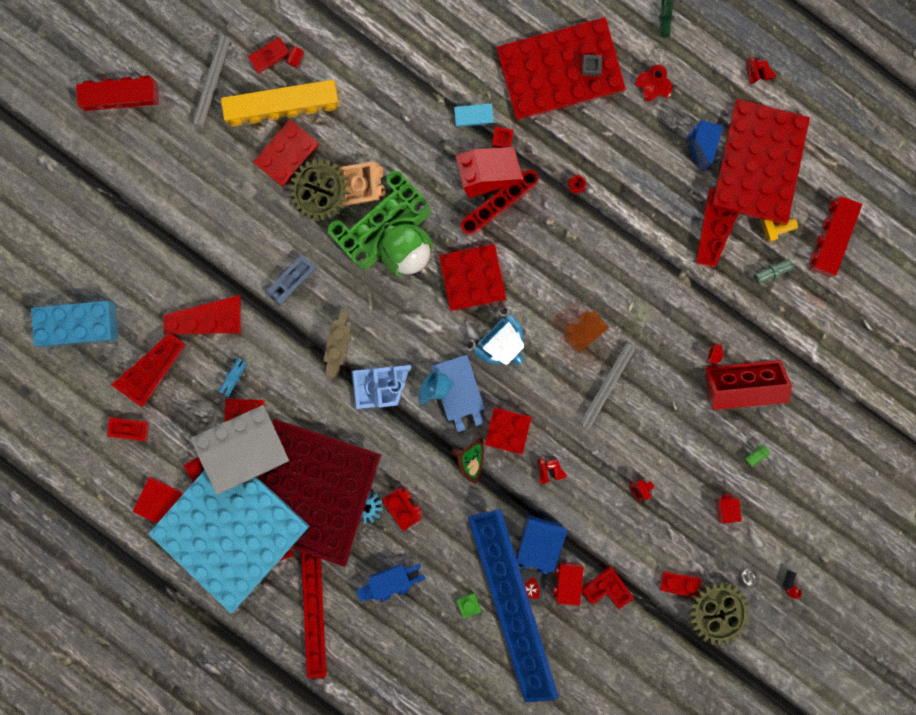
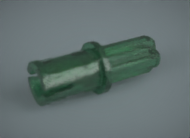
M661 0V12L658 19L661 21L660 37L662 38L670 37L671 21L674 19L672 15L673 0Z

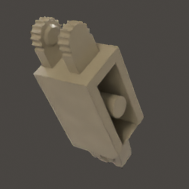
M340 311L338 320H334L333 324L331 323L324 362H327L326 376L330 379L337 377L340 365L345 366L352 333L351 323L347 322L349 312Z

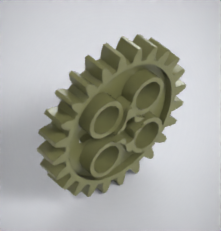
M322 158L319 162L313 159L312 164L306 161V168L300 165L301 172H294L297 178H291V181L295 184L289 186V188L294 190L289 196L295 197L291 203L298 204L295 210L301 211L300 215L302 216L307 215V219L312 220L314 218L315 221H319L320 218L326 221L327 216L333 219V212L339 215L338 208L345 209L342 203L343 201H349L345 198V195L350 194L346 190L350 184L344 182L348 179V176L342 175L344 170L338 169L339 165L336 163L333 164L330 160L326 162ZM317 174L316 181L312 182L313 175ZM334 180V186L329 189V182ZM308 183L315 187L334 193V196L331 197L324 193L308 188L305 186V184ZM308 192H310L311 196L308 200H306L305 196ZM327 198L328 202L323 207L322 201L323 199Z
M718 581L717 586L715 583L710 582V588L704 584V591L702 592L697 589L699 596H692L695 603H689L693 607V610H688V613L693 615L688 619V621L694 623L691 628L696 630L695 634L699 637L701 636L702 640H708L712 645L716 642L720 646L722 640L728 645L729 639L735 642V635L737 634L742 637L740 630H747L743 626L744 623H750L746 619L747 616H751V613L746 611L751 607L745 603L748 598L742 596L744 592L738 590V587L731 586L728 582L723 584L721 581ZM729 597V603L724 605V600ZM711 602V607L705 610L706 604ZM733 616V621L728 624V619ZM715 621V626L709 629L710 623Z

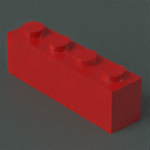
M142 75L137 79L122 77L120 80L115 81L112 79H102L101 82L86 80L81 84H76L78 107L84 112L159 105L158 83L153 77L148 75Z
M843 196L831 201L828 208L830 211L829 216L825 218L822 224V235H819L815 246H817L816 251L809 259V270L829 278L837 275L862 208V203Z

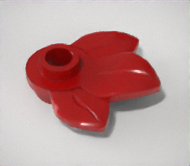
M654 65L649 71L640 73L636 78L635 86L643 87V96L646 102L654 100L659 94L666 99L670 97L672 83L667 78V70L664 66ZM656 71L661 72L660 78L654 76Z

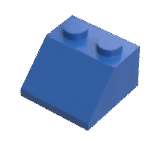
M700 120L697 125L694 124L687 135V141H689L688 149L701 171H705L713 163L723 126Z

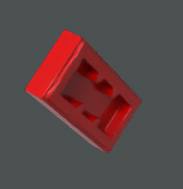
M278 37L247 57L257 73L260 74L288 57L289 51L281 38Z

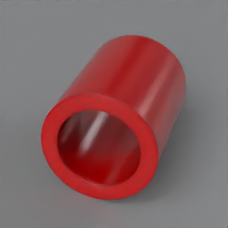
M292 46L286 63L294 68H298L304 51Z

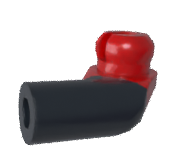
M787 570L783 588L790 598L799 599L802 596V592L794 584L797 573Z

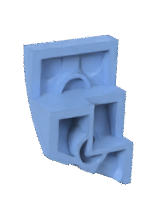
M411 365L351 371L355 409L398 405Z

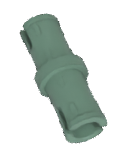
M786 259L781 263L771 264L767 269L754 273L753 277L755 282L760 285L772 278H779V275L794 270V265L790 259Z

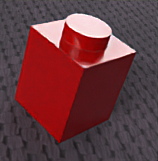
M723 494L721 498L715 499L718 522L722 524L742 522L739 498L733 497V494Z

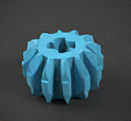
M371 491L367 500V505L370 504L371 508L369 509L370 512H367L366 509L364 510L362 516L363 524L367 522V517L373 523V516L376 518L380 517V514L376 511H383V507L377 506L382 503V500H374L378 496L376 493L371 498Z

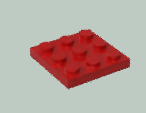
M495 244L439 255L450 311L507 300Z

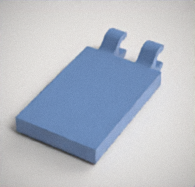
M461 356L431 366L432 372L435 368H438L439 372L447 375L449 380L453 381L452 388L447 392L444 399H441L448 421L454 419L458 432L465 430L461 417L469 414L473 415L476 426L482 425L483 421L479 411L485 408L468 356Z

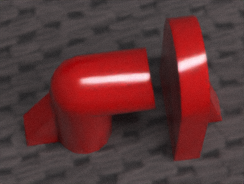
M753 57L747 58L746 69L750 84L760 80L758 69H761L764 81L776 78V74L769 67L767 60L756 61Z
M543 458L537 460L539 484L549 483L547 474L549 469L553 470L555 480L568 478L567 474L560 467L558 460L554 459L544 462Z

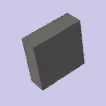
M583 55L582 76L601 77L602 56Z

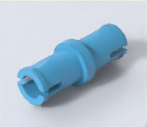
M236 358L230 372L226 373L227 377L218 390L223 394L226 387H228L224 394L228 397L236 383L240 382V376L246 365H248V363L243 361L240 368H238L242 361L239 358Z

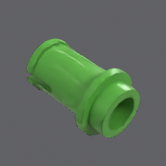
M764 444L762 446L758 445V449L745 457V460L751 467H754L765 457L769 458L768 455L771 453Z

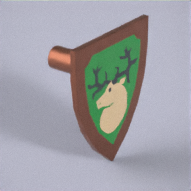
M483 437L478 438L463 450L454 448L452 451V455L457 456L462 475L468 481L475 484L478 481L483 466Z

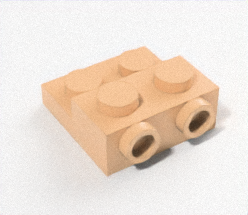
M372 161L339 167V169L344 170L342 175L348 176V179L344 182L350 184L346 188L350 194L345 195V198L349 201H343L342 204L344 206L383 201V196L386 194L385 187L381 184L384 170L379 163Z

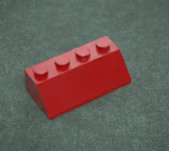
M782 360L705 367L707 392L712 410L789 403L792 384Z

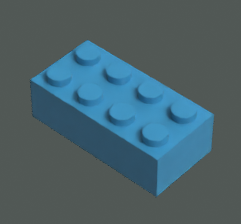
M102 301L31 308L34 347L43 348L118 341L116 305L114 302Z

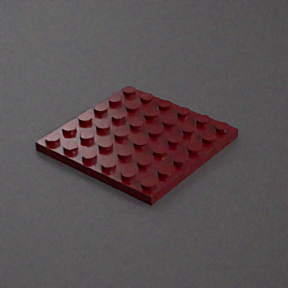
M273 419L272 424L289 462L257 477L310 526L291 548L346 567L382 454L278 419Z

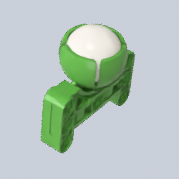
M392 171L387 175L386 179L393 192L351 229H348L341 221H334L329 225L328 232L360 269H369L377 260L382 258L386 269L392 274L401 277L404 274L419 272L429 261L430 252L433 250V242L428 233L418 227V225L430 216L431 209L426 199L401 172ZM396 180H401L399 184L393 185ZM413 193L411 197L405 198L406 194ZM425 206L422 211H417L418 207ZM383 218L382 222L376 223L377 219ZM343 229L341 234L335 235L337 230ZM354 242L353 247L347 248L349 243ZM366 256L363 262H359L360 257Z

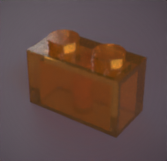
M587 310L579 317L581 321L576 326L572 323L564 330L566 334L563 337L577 353L582 352L609 328L595 310L591 313Z

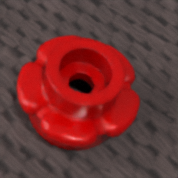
M574 175L573 178L568 180L569 190L572 193H582L585 190L587 183L585 178L580 175Z

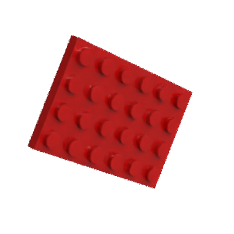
M606 17L496 47L516 121L626 90ZM583 55L602 56L601 77L582 76Z
M736 99L711 207L786 226L791 212L810 117Z

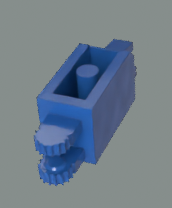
M404 563L371 575L368 584L356 590L360 602L370 599L375 601L380 599V602L390 599L392 594L398 593V595L407 593L413 584L426 579L424 574L412 579L408 575L410 572L419 570L421 568L420 563L407 568Z

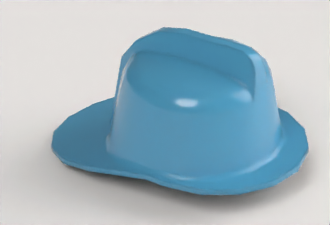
M435 368L425 378L420 387L419 403L425 405L431 399H444L447 392L452 388L453 381L449 380L447 375L439 372L438 368Z

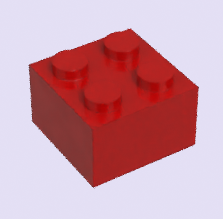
M493 407L484 445L523 455L532 417Z

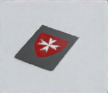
M522 569L521 576L530 604L541 606L546 574Z

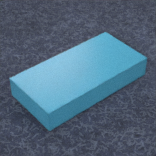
M492 104L454 107L456 127L494 124Z

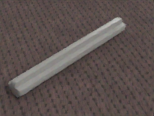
M224 35L219 37L194 115L193 124L202 127L204 125L229 47L230 39Z
M626 344L583 417L580 423L582 427L589 429L635 351L632 345Z

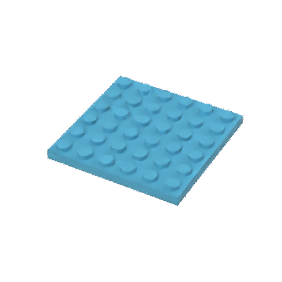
M204 470L150 531L149 535L232 614L310 526L258 477L217 495Z

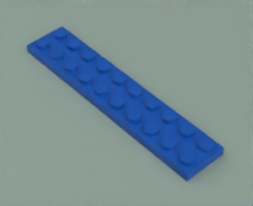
M501 509L468 516L469 524L524 702L555 701L559 698L502 511Z

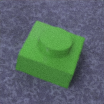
M475 593L457 599L464 619L482 612Z

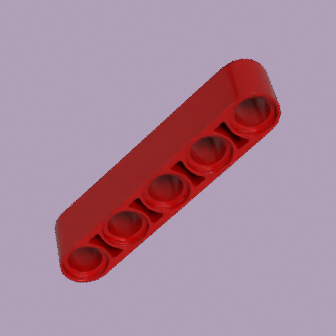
M526 170L522 173L523 180L526 176H532L534 178L532 184L521 181L502 188L462 220V233L468 237L478 233L534 189L538 182V174L534 170ZM510 188H517L519 194L516 196L511 195L509 192ZM501 199L505 205L500 208L496 207L494 201ZM487 211L490 217L488 219H481L479 213ZM471 222L475 228L472 231H467L464 225Z

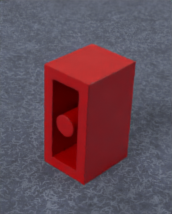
M559 562L558 567H555L554 578L557 579V586H553L552 597L555 598L557 604L580 606L584 570L582 564Z

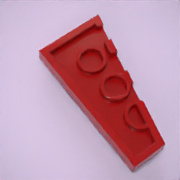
M711 188L707 192L695 264L716 267L739 214L711 207L715 189Z
M241 295L163 315V334H240Z
M169 333L150 352L141 357L133 367L124 372L118 380H115L111 386L140 407H144L187 344L172 333Z

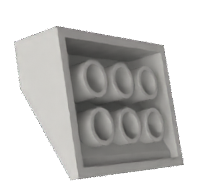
M264 405L190 438L217 495L289 462Z

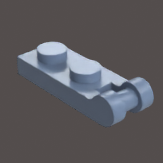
M301 255L266 291V294L269 297L272 296L276 300L275 303L281 306L317 268ZM280 287L284 290L282 295L277 291Z

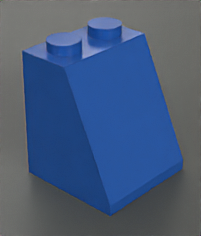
M527 515L516 554L518 566L525 569H530V566L538 568L537 571L543 574L554 573L567 534V528L558 523Z

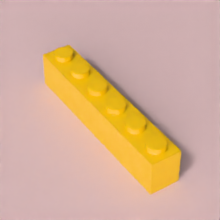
M334 79L221 98L224 121L232 127L241 126L244 122L255 124L263 119L273 121L278 120L281 116L296 117L299 113L315 114L318 110L333 111L336 107H340Z

